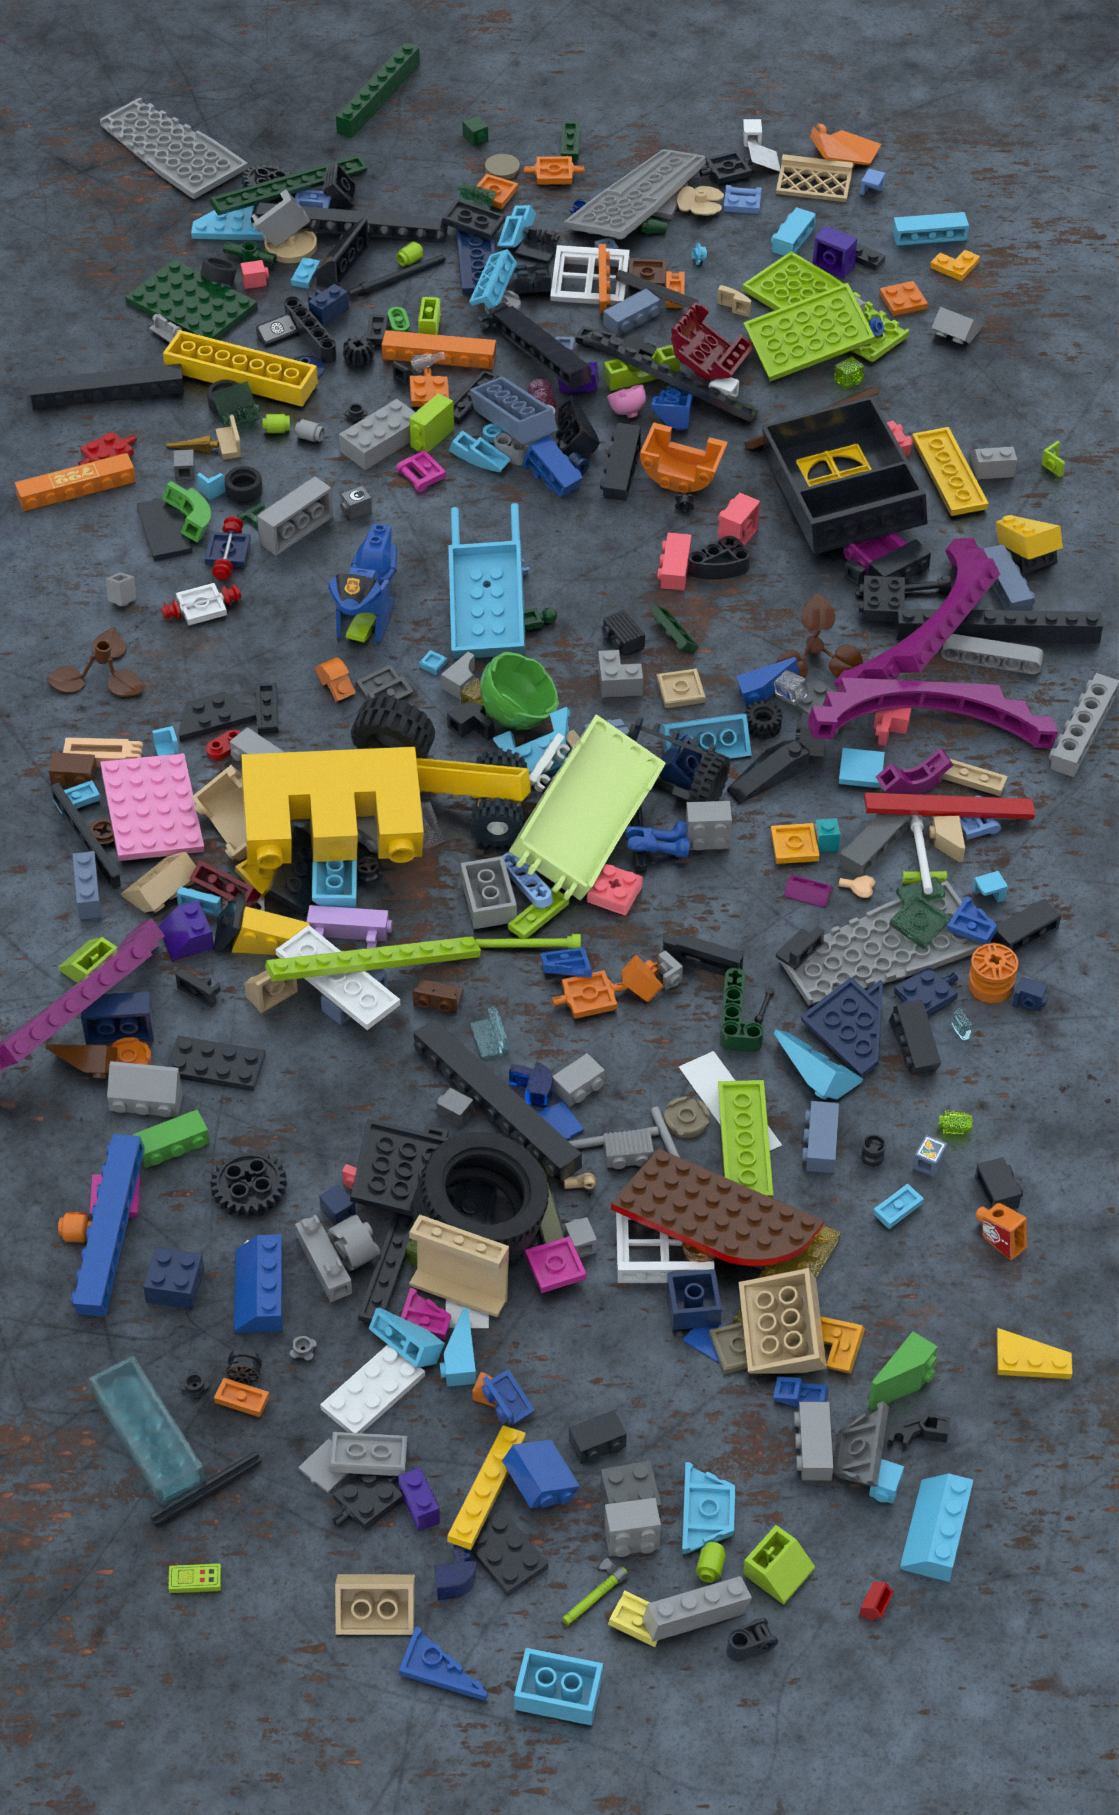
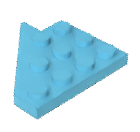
M253 206L220 216L213 210L193 221L191 231L192 239L264 240V237L262 235L263 232H258L251 223Z

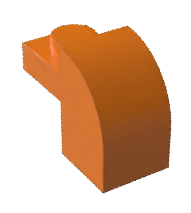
M338 657L314 667L322 686L328 684L336 702L356 693L347 675L349 671Z

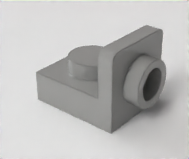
M666 950L658 955V969L663 975V989L667 991L682 981L683 966Z

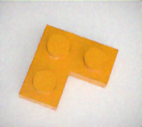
M964 250L956 259L939 253L931 261L930 268L962 281L980 262V256Z
M821 1317L824 1344L832 1346L826 1364L827 1368L851 1374L865 1328L863 1325Z

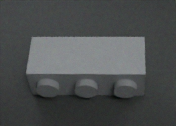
M799 1402V1410L794 1412V1427H799V1433H795V1449H800V1455L796 1456V1470L801 1471L802 1480H832L833 1455L829 1402Z

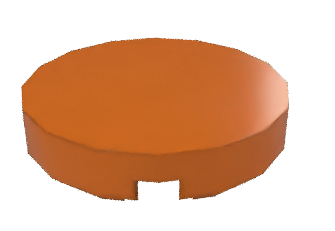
M129 1037L119 1039L112 1044V1047L117 1048L116 1062L151 1064V1050L145 1042L143 1043L137 1038Z

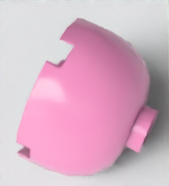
M643 385L632 386L626 390L622 389L607 396L612 410L618 415H627V418L637 416V411L641 410L646 402Z

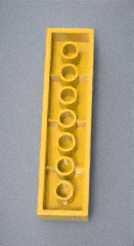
M181 330L177 332L163 352L164 365L181 364V372L184 376L211 383L220 380H232L239 383L245 392L302 407L318 384L316 365Z

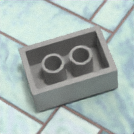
M503 856L460 863L461 882L474 929L508 924L517 917V905Z

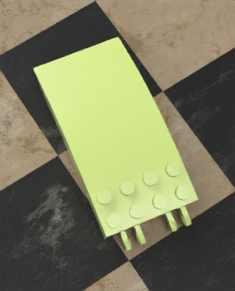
M595 715L547 787L511 846L509 852L519 858L516 866L520 868L527 863L530 866L527 872L529 875H532L537 870L555 883L552 891L556 893L560 888L566 890L563 896L565 900H568L571 895L581 900L592 888L626 827L653 787L665 762L607 721Z

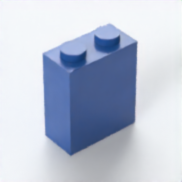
M551 1439L513 1444L502 1460L530 1508H545L555 1504H567L573 1500L574 1494L580 1487Z

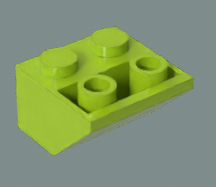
M103 937L88 940L58 967V970L78 983L105 960L117 946Z
M775 1525L744 1560L743 1575L784 1605L815 1570V1566L798 1541Z

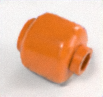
M66 1212L63 1217L59 1218L58 1234L62 1236L65 1242L84 1243L87 1241V1228L91 1226L92 1221H90L89 1215L85 1212Z

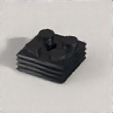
M335 162L332 166L329 165V167H326L324 175L323 193L331 197L337 208H341V210L351 209L355 204L357 184L338 163Z

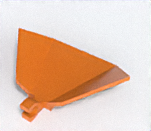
M819 123L816 126L819 128V132L813 126L810 138L823 158L852 162L853 167L855 164L870 165L881 147L880 143L843 130L828 135L824 124Z

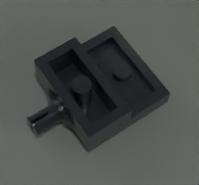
M535 264L531 267L526 265H517L512 273L515 293L551 291V276L548 266H545V264Z

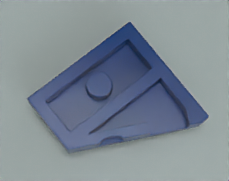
M966 896L948 923L947 931L985 945L989 944L995 935L997 924L991 918H988L981 908L977 909L972 904V899Z
M584 947L541 953V962L545 973L592 977V969Z

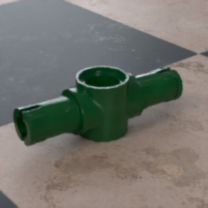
M226 241L223 245L224 253L236 255L243 260V263L262 260L264 263L275 265L277 261V254L263 251L261 248H258L257 243L254 241H246L240 245Z

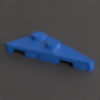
M415 1626L399 1668V1675L486 1701L488 1692L483 1689L482 1685L476 1679L473 1680L463 1671V1667L449 1654L444 1653L436 1642L430 1641L423 1634L421 1628Z

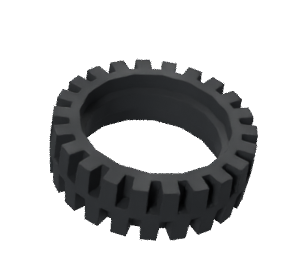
M709 751L704 756L691 784L692 788L689 791L690 796L688 797L689 802L719 801L730 771L731 763L729 757L714 751Z

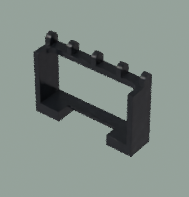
M640 716L636 724H631L628 737L636 742L639 732H646L703 754L702 759H704V756L709 751L715 752L716 749L714 744L710 745L708 751L697 747L699 739L695 737L691 744L678 740L680 731L677 730L673 732L672 737L659 733L661 727L659 723L654 725L653 730L642 726L644 718ZM658 777L654 783L655 786L671 791L672 794L688 800L690 796V789Z

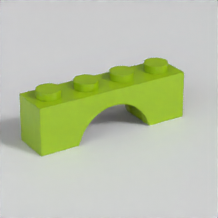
M672 345L656 349L652 356L653 361L667 364L674 371H680L681 362L675 357ZM619 359L604 362V381L610 391L658 379Z

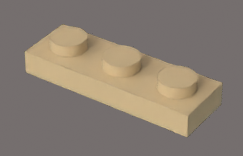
M950 759L954 766L940 777L941 779L1001 796L1008 776Z

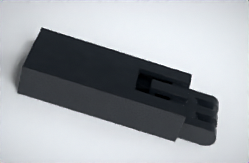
M681 934L679 939L670 936L663 937L662 952L666 950L680 963L725 976L726 971L730 968L736 967L743 970L744 952L685 934Z

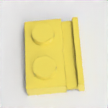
M624 1590L609 1619L608 1625L653 1647L658 1642V1640L652 1641L642 1620L647 1605L650 1602Z

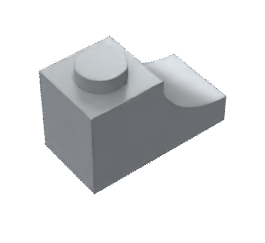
M467 652L441 674L442 689L459 700L470 694L474 689V675L472 672L475 670V658L473 654Z

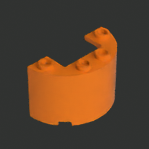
M653 422L640 452L641 464L646 473L662 488L681 493L695 492L707 487L715 476L728 442L709 437L706 451L670 442L672 427Z

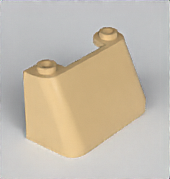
M230 765L193 795L192 799L196 803L194 808L201 816L205 814L209 817L226 841L227 849L225 852L232 860L237 859L240 861L247 858L242 774Z

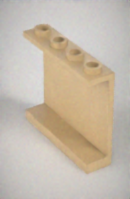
M419 1214L409 1232V1238L417 1241V1270L409 1286L498 1317L507 1301L509 1246Z

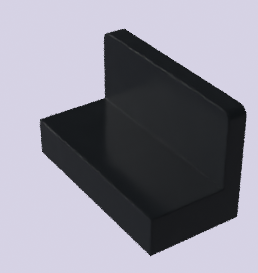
M819 926L811 932L801 929L776 952V958L796 970L823 945L824 930Z

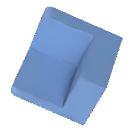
M868 169L861 181L860 194L864 195L868 188L882 191L885 183V173Z

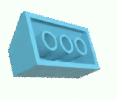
M743 713L662 724L660 727L661 733L672 737L675 730L680 731L678 740L685 735H688L692 740L694 737L698 738L697 746L707 751L710 745L714 744L716 745L715 752L725 755L729 759L752 756L747 715ZM662 739L663 748L666 752L674 743Z
M357 860L313 862L312 901L320 906L356 908Z
M944 1474L921 1480L900 1570L950 1582L973 1485L972 1479L953 1474Z

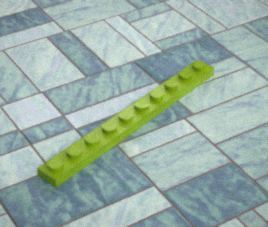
M472 936L266 960L265 968L272 982L477 958L480 957L481 949Z

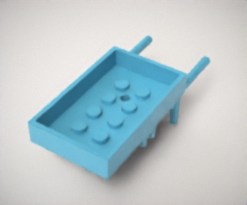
M517 503L511 504L512 541L460 544L459 508H451L452 545H448L451 651L453 659H460L467 652L473 654L474 658L496 657L503 652L526 655L522 548L519 529V505Z

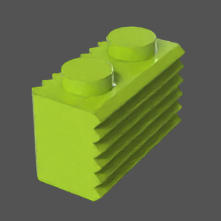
M422 297L418 317L419 333L438 335L441 316L439 298Z

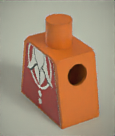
M997 1203L990 1210L984 1206L977 1210L975 1218L982 1222L984 1239L1012 1261L1027 1248V1218L1001 1203Z

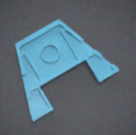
M567 707L550 713L554 732L519 747H516L511 731L498 735L493 740L499 748H503V751L510 749L512 754L515 752L519 753V758L523 756L525 762H527L530 775L558 733L564 736L560 744L567 745L566 737L569 734L568 718H570V710ZM560 751L565 756L561 762L557 761L553 756L551 759L554 761L548 772L543 770L541 774L550 776L557 773L566 760L567 754Z

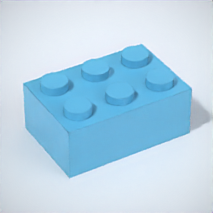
M526 1648L514 1694V1710L592 1726L603 1679V1663Z

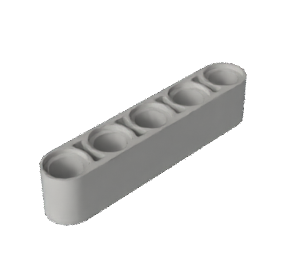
M952 634L943 644L941 653L945 660L1026 674L1039 673L1044 656L1043 651L1037 647Z

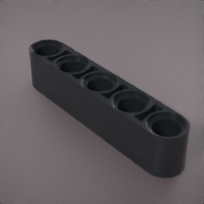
M287 297L284 300L285 314L288 313L291 316L298 334L322 362H334L337 358L335 340L298 297Z

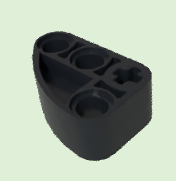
M725 536L691 552L688 556V573L695 578L727 579L745 574L750 569V551L734 536Z

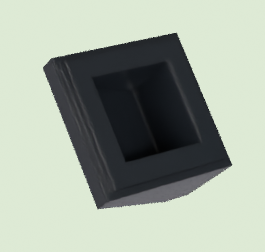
M395 361L392 362L393 377L408 385L410 376L415 375L403 365Z

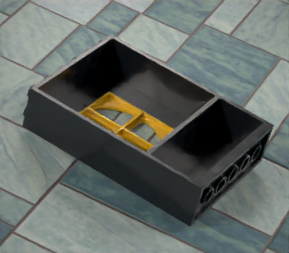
M873 396L762 425L765 457L814 555L928 524L926 492ZM833 458H851L863 466L840 472ZM825 461L832 474L808 480L810 469L816 463Z

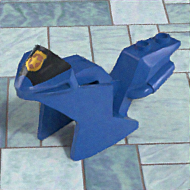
M372 524L365 540L360 544L355 554L349 574H337L329 582L328 589L336 603L337 638H341L344 614L372 613L376 615L375 642L377 643L382 640L386 633L394 606V597L390 596V580L397 571L396 545L391 543L392 526Z

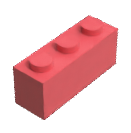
M668 533L667 541L663 540L662 552L665 553L660 556V566L662 568H658L657 580H661L662 589L685 591L692 535Z

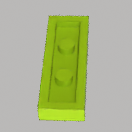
M551 888L553 899L551 905L545 908H538L534 904L530 905L508 923V929L519 938L527 939L569 904V899L565 900L563 893L560 891L555 893Z

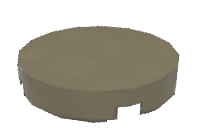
M496 154L489 157L485 162V173L502 179H513L520 172V163L512 155Z
M686 1096L676 1098L669 1102L664 1111V1121L668 1130L680 1138L697 1137L704 1133L709 1126V1110L699 1099L694 1100Z

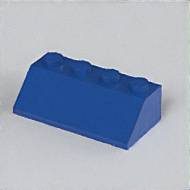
M282 1234L257 1235L235 1249L234 1333L283 1331Z

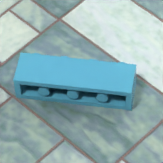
M965 212L895 217L892 233L896 246L962 241L968 238L969 224Z

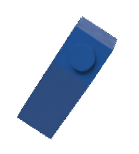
M793 657L736 676L746 707L750 704L753 705V702L759 703L760 701L767 700L778 691V688H782L798 675L799 669L796 658Z

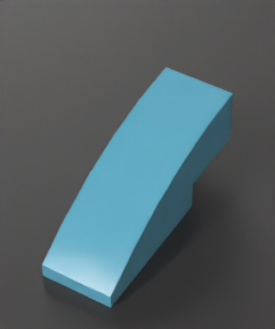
M531 205L515 206L512 216L506 217L497 245L498 248H514L525 238L524 228L532 226L536 216Z
M463 430L452 441L449 451L457 457L490 471L501 472L511 461L510 457L483 438L479 437L475 440Z

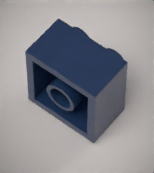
M155 1247L143 1286L146 1303L193 1309L204 1273L202 1254Z
M715 1269L667 1273L666 1292L673 1330L721 1325L722 1307Z

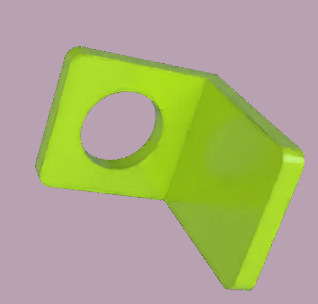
M1057 441L1044 450L1041 465L1057 476L1062 477L1065 462L1058 458L1061 442Z

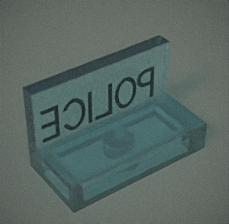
M496 1006L487 1008V1019L470 1023L482 1060L508 1054V1039Z

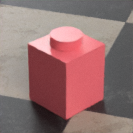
M262 260L241 263L242 280L245 289L267 286L266 278H269L268 268L264 267Z

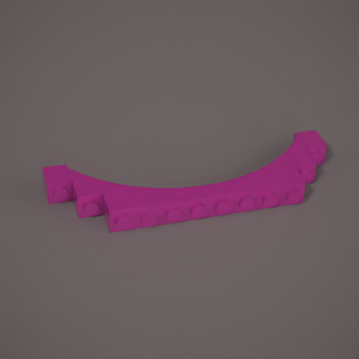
M973 537L954 539L945 549L951 565L957 566L958 570L954 586L941 607L920 628L894 647L861 665L844 670L834 682L837 690L841 677L896 680L901 673L921 672L1000 576L993 558H988L984 549L978 548Z
M841 677L838 691L826 692L823 706H812L807 722L813 738L833 739L835 732L840 727L862 715L895 708H928L955 712L989 722L1031 743L1033 748H1053L1058 734L1051 716H1032L1024 700H1005L1000 686L993 684Z
M152 918L140 923L130 931L122 943L105 960L71 989L0 1041V1073L8 1066L19 1063L153 955L151 951L159 945L157 942L165 935Z

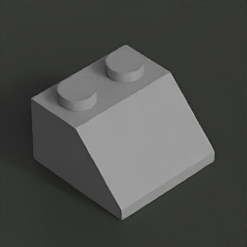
M940 307L932 328L937 331V335L944 338L949 335L953 337L952 341L963 345V342L970 344L983 325L971 318Z
M1014 447L970 450L969 454L976 480L1015 477L1017 457Z

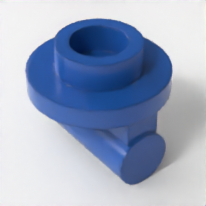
M879 317L872 318L869 321V326L874 336H880L883 333L884 324Z

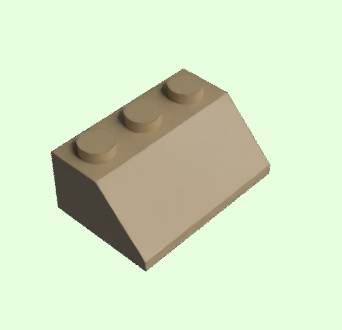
M187 852L167 856L123 891L121 895L144 913L150 911L156 913L165 906L164 902L166 900H172L177 897L179 887H188L193 884L189 878L196 865Z
M337 1575L335 1583L336 1635L413 1634L415 1575Z

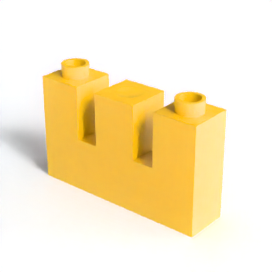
M415 747L241 754L247 865H258L263 869H275L284 863H291L290 820L310 819L313 862L357 860L358 833L356 817L375 816L379 859L389 858L396 863H405L411 861L414 857H422L424 831Z

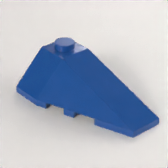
M669 384L666 391L662 390L660 392V396L653 397L651 409L667 426L672 427L674 430L682 431L689 428L693 395Z

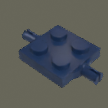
M927 968L895 986L894 993L902 1000L900 1004L923 1000L927 1016L957 999L958 993L950 984L958 981V976L953 972L942 978L931 968Z

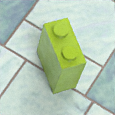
M438 393L409 418L412 448L420 452L425 450L428 453L454 430L453 400Z

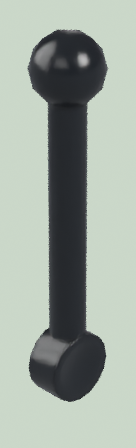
M772 987L766 988V997L759 1014L754 1018L756 1023L760 1024L763 1022L762 1016L768 1001L774 995L775 990Z

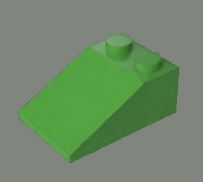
M912 1331L872 1381L868 1408L871 1410L877 1409V1404L882 1401L888 1404L919 1390L925 1382L930 1383L936 1373L934 1366L938 1361V1357H936L938 1346Z

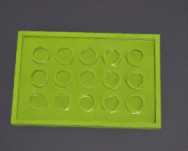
M848 283L744 322L745 330L754 345V349L770 382L875 342V336Z

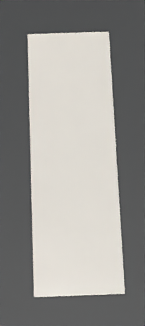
M713 1051L683 1064L679 1068L720 1124L718 1081H735V1079ZM768 1126L769 1148L771 1151L782 1146V1144Z

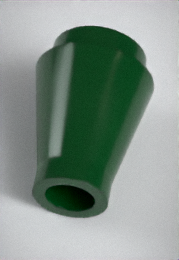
M650 217L640 224V232H643L645 235L666 233L667 222Z

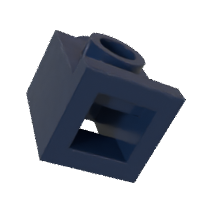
M1022 976L1015 991L1012 1006L1017 1008L1018 1005H1021L1028 1009L1040 1011L1041 1007H1046L1049 995L1046 994L1048 985Z

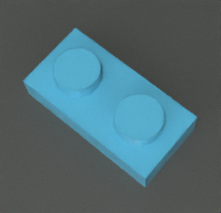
M302 258L291 279V286L309 289L315 278V269L320 265V261Z
M92 780L64 790L76 809L101 800L100 794Z
M179 887L177 891L178 906L198 900L204 914L218 917L222 912L221 897L194 889Z
M906 1184L875 1207L873 1215L890 1229L920 1207L924 1202V1198L910 1185Z

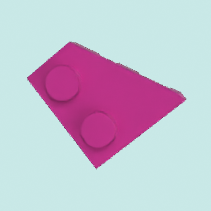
M410 1288L401 1318L429 1330L439 1339L446 1340L452 1321L451 1314L444 1309L438 1308L431 1300L423 1299L417 1295V1290Z

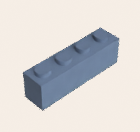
M1004 544L983 548L987 557L993 558L999 570L1000 576L992 584V587L1004 609L1032 611L1035 595L1033 592H1030L1026 579L1021 576L1018 565H1015L1012 560L1011 552L1007 551Z

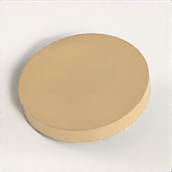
M298 230L277 247L272 242L268 243L264 240L265 251L277 254L278 262L298 263L301 262L302 258H310L316 252L317 238L314 232Z

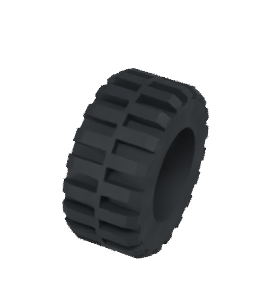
M380 696L379 698H371L363 703L352 726L351 739L356 749L415 747L416 758L426 759L435 739V728L431 719L427 718V714L424 711H420L414 704L412 706L408 704V701H401L396 697L387 698L386 696Z

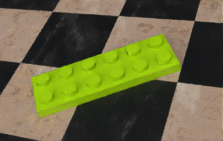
M764 1080L718 1081L724 1177L773 1198Z

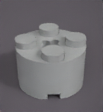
M357 1215L351 1216L328 1229L327 1235L335 1251L344 1259L341 1262L344 1268L350 1272L381 1254L378 1245L371 1238V1235H373L372 1228L367 1222L362 1223Z

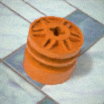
M996 943L978 947L972 955L968 977V988L971 994L980 1001L987 1003H1000L1007 1000L1013 993L1019 963L1016 954L1010 948Z

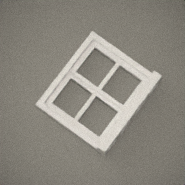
M557 245L550 295L551 301L599 304V293H591L593 279L599 280V274H594L595 266H599V248ZM606 249V251H610V263H606V266L619 267L618 270L628 272L630 250ZM564 264L588 265L587 274L563 272ZM615 275L606 277V280L617 281ZM562 278L586 279L585 292L561 291ZM617 281L616 294H610V305H616L624 300L625 283Z
M616 1212L618 1283H667V1273L714 1269L713 1256L701 1250V1261L669 1262V1246L690 1245L677 1239H669L668 1235L660 1232V1239H629L628 1220L632 1219ZM629 1246H660L661 1262H629Z

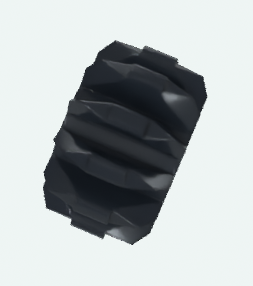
M355 336L353 339L348 338V341L344 342L343 345L344 359L347 360L348 364L353 363L354 366L357 364L362 366L363 363L369 364V361L373 360L374 356L373 343L370 342L369 338L364 339L363 336L360 338Z

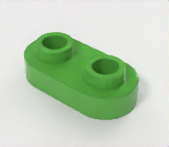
M402 307L390 308L388 310V321L391 331L410 332V322L406 310Z

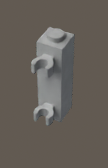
M314 1215L311 1218H305L296 1223V1237L329 1301L333 1302L352 1294L351 1279L318 1216Z

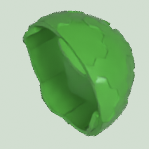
M503 652L494 657L483 671L480 681L482 702L487 715L498 724L515 730L531 729L548 720L550 713L557 710L559 702L554 683L544 667L536 660L526 658L517 653Z

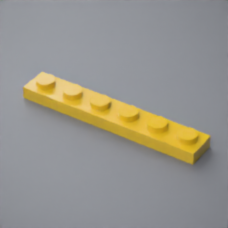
M502 1426L448 1534L447 1542L470 1550L472 1549L509 1474L502 1460L513 1444L524 1443L526 1438L525 1432Z

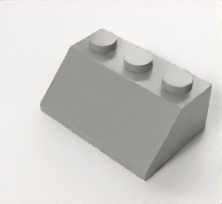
M110 1061L107 1092L110 1111L178 1117L183 1096L179 1068Z

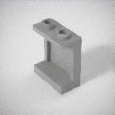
M286 189L280 193L283 201L260 218L255 214L252 215L255 229L258 232L262 231L264 239L268 243L272 242L275 247L310 222L305 210Z

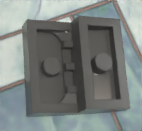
M391 664L357 680L355 686L367 700L374 697L379 698L380 696H386L387 698L396 697L398 700H401L414 692L403 676L399 677Z

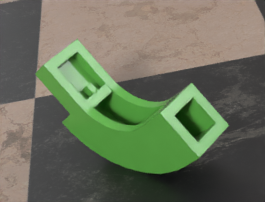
M170 481L166 486L162 500L178 508L187 516L181 533L198 543L204 536L211 518L210 506L205 498L193 488L187 491Z

